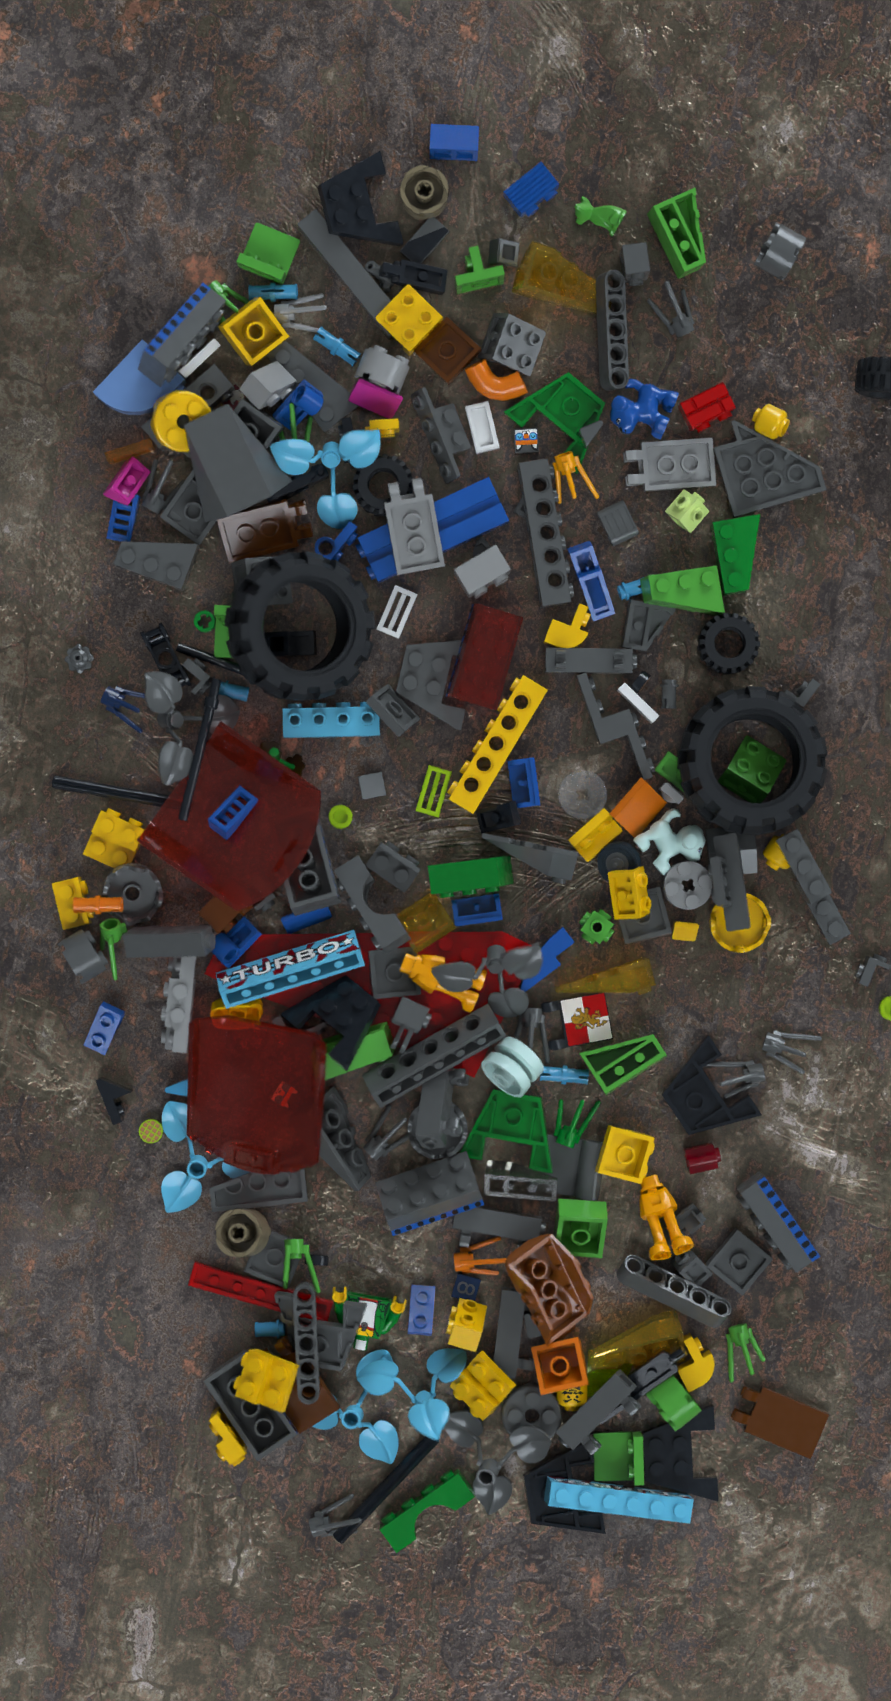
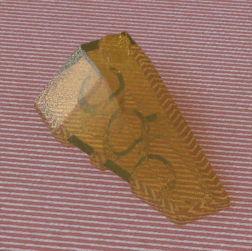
M532 241L517 268L512 292L534 300L597 314L596 279L592 276L589 277L574 262H569L561 256V253L555 248ZM609 301V304H608L609 309H611V304H612V302H610V301Z
M642 957L554 988L556 993L637 992L638 995L652 991L651 986L656 985L649 958Z
M676 1310L651 1316L590 1350L588 1354L591 1370L618 1369L623 1364H633L634 1368H638L663 1349L670 1354L677 1351L680 1347H683L685 1350L684 1334ZM686 1357L682 1358L677 1363L685 1362Z

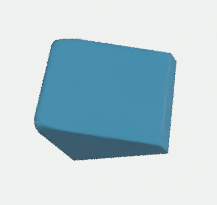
M193 1077L167 1086L165 1092L189 1096L191 1094Z

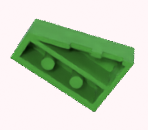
M717 565L649 575L640 579L643 601L646 604L678 608L689 612L705 613L711 616L725 613Z
M384 1022L370 1026L348 1071H345L328 1055L344 1038L340 1034L320 1039L311 1057L319 1081L322 1082L374 1062L387 1061L393 1056L395 1050L390 1048L393 1038L388 1023Z

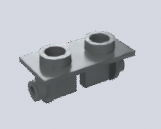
M693 1203L676 1216L683 1236H686L683 1231L687 1229L692 1235L707 1220ZM664 1224L662 1230L669 1248L672 1249L670 1236L666 1224Z

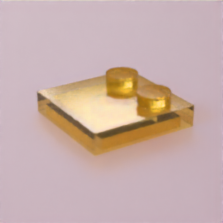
M431 893L396 915L409 934L411 940L408 943L416 954L456 929L455 924L435 894L431 895Z

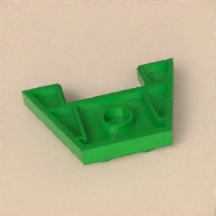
M568 372L504 411V414L520 428H523L535 412L539 411L573 440L565 452L572 451L574 456L578 455L582 464L587 449H585L579 436V430L582 427L599 421L605 402ZM575 467L576 471L574 473L577 475L578 469Z
M493 1089L460 1153L467 1151L469 1158L483 1160L487 1137L533 1145L529 1169L553 1173L542 1097L524 1094L519 1098L513 1097L502 1090Z

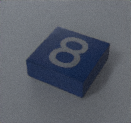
M458 1273L451 1297L475 1301L481 1279Z

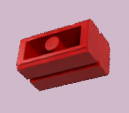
M723 382L678 405L691 432L697 430L698 433L710 428V422L716 419L722 422L732 417L731 412L736 408Z

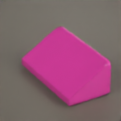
M359 378L353 385L348 398L349 402L388 419L394 417L403 400L402 396L362 378Z
M132 456L124 462L103 495L124 505H129L151 471Z

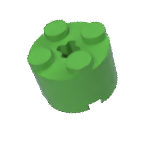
M674 1374L646 1393L650 1401L659 1409L661 1416L675 1431L682 1428L702 1411Z

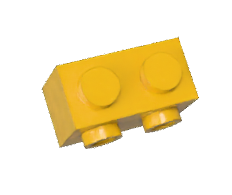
M459 1298L457 1307L452 1306L448 1319L449 1322L446 1329V1334L450 1335L448 1344L476 1352L483 1331L487 1306L476 1303L473 1300Z

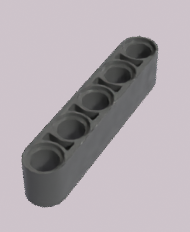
M615 269L602 273L596 279L600 385L606 391L624 388L629 381L625 278L622 272ZM608 277L612 279L613 287L609 286L607 282ZM609 301L614 305L613 312L609 309ZM610 325L615 329L614 336L610 333ZM611 350H613L616 353L615 360L611 358ZM612 374H614L617 378L616 385L612 382Z
M629 1255L617 1270V1278L622 1284L709 1327H720L731 1313V1305L726 1299L639 1256Z
M301 1282L295 1287L293 1293L296 1364L299 1365L297 1370V1394L302 1403L309 1405L317 1401L320 1393L316 1291L311 1283ZM300 1289H308L311 1292V1297L308 1300L300 1299L298 1296ZM302 1313H308L312 1316V1322L303 1324L299 1321V1316ZM304 1337H309L313 1341V1346L308 1349L303 1348L300 1345V1340ZM304 1362H311L315 1369L310 1373H306L301 1369V1365ZM306 1386H311L315 1389L316 1393L312 1397H306L302 1393V1389Z

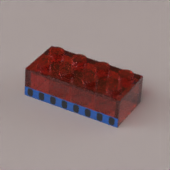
M472 604L445 697L488 710H497L524 617L485 605Z

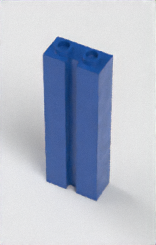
M489 477L434 502L443 553L509 523L507 514ZM388 524L358 537L359 544L356 545V548L361 558L366 557L369 566L366 569L371 580L376 578L377 582L381 583L396 576L397 572Z

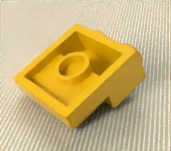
M110 808L106 812L101 810L83 855L112 868L132 863L147 830L142 828L143 823L133 818H129V821L119 818L121 813Z
M608 1125L595 1172L642 1184V1180L648 1172L647 1163L649 1156L654 1151L655 1138L641 1132Z
M249 1349L241 1359V1366L244 1367L242 1374L234 1382V1389L237 1390L235 1396L253 1404H261L278 1412H285L299 1365L260 1349Z
M483 1350L476 1355L471 1363L461 1372V1375L450 1385L453 1389L454 1397L458 1400H463L470 1407V1413L482 1421L497 1409L516 1386Z
M219 1406L212 1411L209 1419L211 1422L209 1424L210 1429L216 1436H219L215 1451L223 1462L227 1460L230 1465L232 1464L235 1467L245 1459L248 1447Z

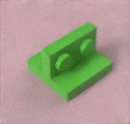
M470 247L468 255L465 256L467 273L455 276L456 293L462 294L504 284L505 273L503 265L483 269L479 247Z

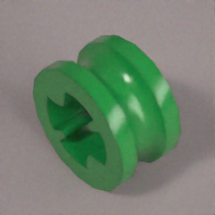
M204 610L195 615L194 625L200 632L207 633L215 628L216 618L211 612ZM206 615L207 618L211 617L212 621L208 623V628H204L203 625L199 626L198 622L202 620L201 616Z

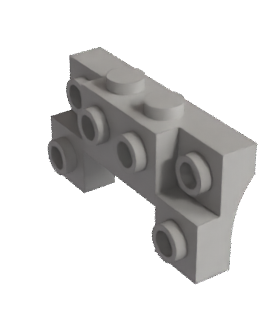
M197 956L169 957L168 971L172 972V977L169 978V982L164 984L163 996L167 997V1006L162 1007L161 1021H165L167 1029H162L161 1043H165V1049L172 1050V1052H188V1036L192 1025L196 984L194 975Z

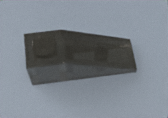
M487 1160L484 1195L556 1202L558 1178L513 1162Z

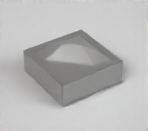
M668 782L663 783L658 789L661 791L663 799L667 802L678 805L684 799V796Z

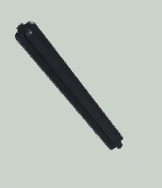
M54 776L52 780V788L175 810H180L183 799L181 797L61 776ZM192 800L190 812L193 811L194 800Z
M425 1436L347 1519L361 1518V1523L339 1527L333 1534L334 1538L343 1544L440 1440H434Z

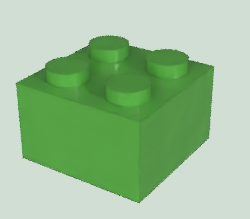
M558 1199L553 1235L573 1256L602 1258L608 1221L606 1202Z

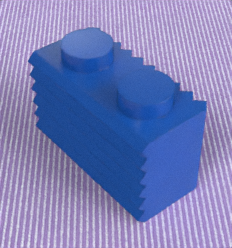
M540 162L503 191V197L520 218L525 215L530 217L539 209L537 206L543 200L549 202L558 194L556 190L559 187V183L546 166Z

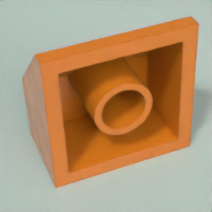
M579 1337L552 1342L548 1346L543 1344L531 1347L541 1395L589 1385L585 1357Z

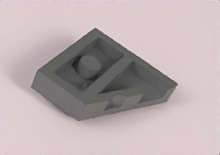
M629 600L621 647L643 652L647 651L653 643V639L661 632L664 624L674 614L676 608Z

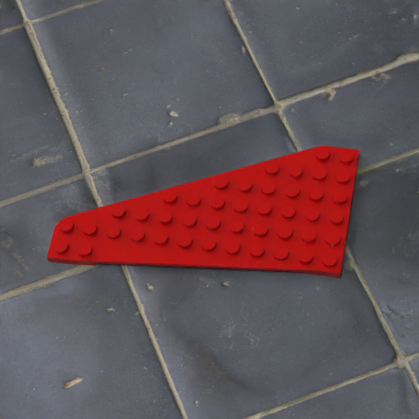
M503 931L407 932L411 940L398 948L417 946V954L420 956L435 955L444 957L446 964L455 962L469 963L477 970L482 963V958H486L488 947L492 945H501L505 948L506 952L531 945ZM342 933L262 934L230 968ZM356 933L365 966L263 998L290 1008L344 975H347L372 996L368 951L377 950L370 939L374 936L373 933ZM213 954L204 974L217 980L216 972L228 968ZM486 965L484 969L487 970L482 989L480 991L472 987L468 989L479 993L472 1012L488 1004V997L491 993L500 992L498 974L491 973ZM506 970L502 971L504 989L518 988L522 979L517 978L514 973L509 975ZM421 988V995L404 996L428 1007V1013L432 1015L426 1028L421 1027L418 1034L413 1032L406 1050L470 1013L463 1010L461 1001L437 990L428 993ZM403 996L376 999L381 1006L371 1026L387 1022L393 1040L400 1026L391 1021ZM316 1013L313 1015L314 1017L321 1019ZM495 1014L497 1020L501 1024L504 1017ZM404 1028L396 1047L401 1048L408 1033L407 1029ZM489 1047L455 1065L453 1068L465 1069V1074L474 1078Z

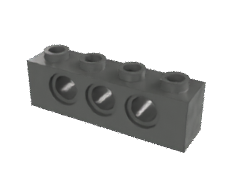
M215 364L184 389V391L195 393L202 397V392L205 389H213L215 392L213 398L210 400L204 399L211 411L215 410L214 407L220 402L224 404L234 395L232 391L235 390L232 383ZM186 415L178 417V427L184 428V424L189 422ZM151 419L141 426L162 452L165 449L171 450L157 441L151 428Z

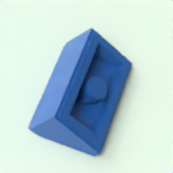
M325 907L297 916L291 913L281 917V921L286 932L291 934L331 919L332 914L329 907Z

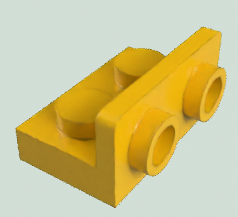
M398 418L369 420L370 426L365 427V431L378 429L381 438L395 437V433H400Z
M603 808L568 841L586 862H590L606 845L618 837L623 830L613 820L610 813Z
M640 866L633 870H612L608 872L614 920L641 919L649 914L651 899L648 897V877L644 867Z
M75 877L51 883L63 930L92 923L91 918H94V912L74 913L73 898H86L85 895L89 894L85 880L82 881L81 877Z

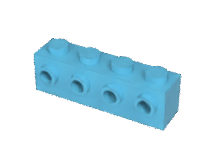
M350 702L336 703V707H326V703H312V708H302V704H288V708L282 709L283 738L380 736V717L366 702H360V707H350Z

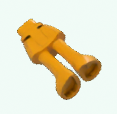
M408 953L405 954L399 969L400 972L408 974V978H411L415 984L426 992L432 993L434 990L448 994L461 1001L463 1010L469 1013L472 1012L479 993L472 990L463 992L448 991L433 976L431 968L446 964L444 957L435 955L420 956L418 954L415 957ZM483 969L478 979L472 980V988L479 991L482 989L487 970Z
M658 1175L643 1178L642 1184H640L642 1189L640 1190L639 1206L641 1218L648 1221L654 1245L649 1249L650 1259L664 1260L672 1256L659 1220L662 1217L666 1223L674 1254L680 1255L694 1247V1243L691 1237L683 1236L679 1229L674 1213L677 1210V1204L673 1196L664 1187V1184L660 1183Z

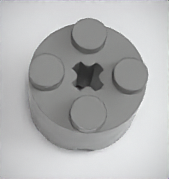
M374 345L373 348L365 349L354 377L356 379L361 377L384 389H391L393 393L399 395L410 368L408 366L409 360L399 355H396V357L387 354L388 350Z
M692 861L678 862L672 865L671 869L663 877V893L668 902L673 906L686 910L695 909L702 906L709 899L712 879H710L706 868L699 863ZM690 879L693 888L691 890L687 889L684 892V886L681 883Z

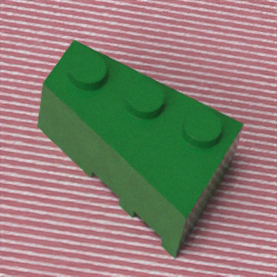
M760 514L712 522L710 525L722 596L744 593L749 590Z
M510 855L428 866L431 895L439 894L440 898L454 897V892L462 891V895L477 894L476 889L485 888V893L500 891L499 886L514 884Z

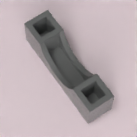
M359 855L334 870L338 877L336 882L341 892L346 890L350 897L346 900L353 911L358 909L362 915L359 921L366 931L370 929L374 936L370 939L377 950L383 949L386 954H389L411 940L395 913L383 915L375 913L369 908L368 892L375 880Z

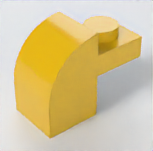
M579 603L571 625L552 619L543 643L555 648H575L579 646L588 635V632L580 630L581 626L586 627L591 615L587 613L588 606Z
M691 1333L683 1336L682 1339L692 1359L678 1366V1373L688 1393L706 1384L711 1378L715 1366L711 1351L708 1350L701 1354L700 1352L704 1348L699 1338L693 1339Z

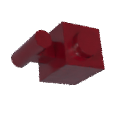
M712 1143L683 1148L687 1169L690 1174L718 1169V1162H721L720 1151L718 1147L714 1148Z

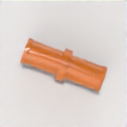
M95 895V898H73L74 913L95 912V914H102V912H123L124 909L123 897L106 898L101 897V895Z

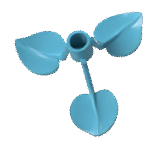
M378 429L351 431L342 436L339 444L333 441L325 443L322 451L319 450L314 458H312L315 453L314 447L309 442L300 439L281 440L271 444L270 449L279 468L290 475L305 473L309 469V463H315L321 458L323 465L331 469V495H323L319 498L317 512L321 520L328 526L343 529L349 521L352 522L354 520L358 507L356 500L347 493L336 495L335 467L339 465L341 458L344 461L349 460L355 468L368 467L378 456L381 439Z
M172 1100L168 1101L164 1106L162 1127L166 1136L174 1142H179L185 1137L187 1138L190 1152L189 1157L191 1159L187 1166L188 1176L185 1172L177 1170L168 1173L162 1181L161 1193L167 1213L184 1210L199 1199L202 1185L197 1179L202 1178L207 1168H212L216 1163L223 1161L222 1169L224 1173L233 1179L255 1171L264 1164V1159L259 1150L251 1143L240 1139L226 1142L222 1147L223 1156L211 1162H207L206 1158L201 1155H195L190 1134H194L200 1129L201 1115L192 1105Z
M453 1348L440 1349L431 1354L427 1360V1370L433 1374L431 1391H420L416 1396L396 1377L399 1373L398 1366L388 1360H378L365 1366L358 1374L357 1381L366 1392L378 1396L390 1392L394 1387V1382L398 1383L410 1397L412 1403L416 1404L410 1408L408 1413L411 1425L421 1434L438 1440L442 1429L448 1421L449 1408L445 1402L434 1399L436 1396V1380L439 1378L441 1382L449 1383L457 1379L465 1368L467 1354L462 1349Z
M375 1350L365 1355L357 1365L356 1377L365 1366L378 1360L393 1362L390 1352L387 1350ZM365 1390L356 1405L348 1406L344 1412L339 1408V1410L312 1426L323 1430L331 1429L337 1425L340 1418L342 1424L348 1429L368 1427L359 1436L361 1450L367 1456L388 1464H392L396 1458L399 1439L395 1427L386 1420H378L374 1425L369 1422H362L364 1413L360 1406L368 1393Z

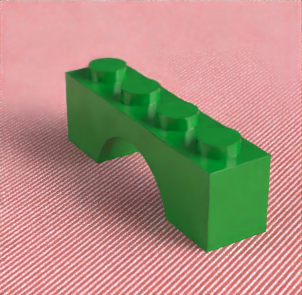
M459 1469L454 1472L452 1470L447 1471L440 1477L441 1481L436 1485H427L420 1491L421 1495L415 1500L413 1498L406 1500L400 1506L401 1510L395 1514L390 1512L381 1519L380 1531L396 1553L416 1540L415 1522L423 1510L430 1506L443 1505L456 1511L475 1497V1492Z

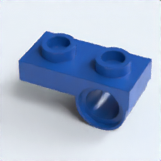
M303 379L272 415L275 420L291 430L289 404H294L297 427L307 414L313 416L321 409L324 402L323 394Z
M349 521L335 540L330 537L319 538L315 543V552L321 554L319 552L320 545L330 543L333 546L332 552L328 555L322 554V556L329 560L336 559L339 561L343 556L341 550L346 544L351 546L358 537L356 533L358 527Z
M244 916L227 934L219 933L215 936V949L211 952L229 969L262 933Z
M103 1001L83 1046L106 1055L126 1011Z
M411 1285L408 1334L432 1336L435 1286Z

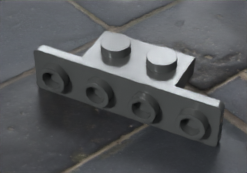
M423 387L411 394L412 404L421 421L422 430L429 441L430 450L439 466L440 475L445 483L448 484L461 476L453 455L467 451L471 446L454 403L434 409L427 389Z
M730 833L715 836L713 839L716 857L710 858V865H708V874L710 879H713L714 886L711 889L712 900L716 903V906L722 907L724 910L727 931L748 929L751 927L738 834Z

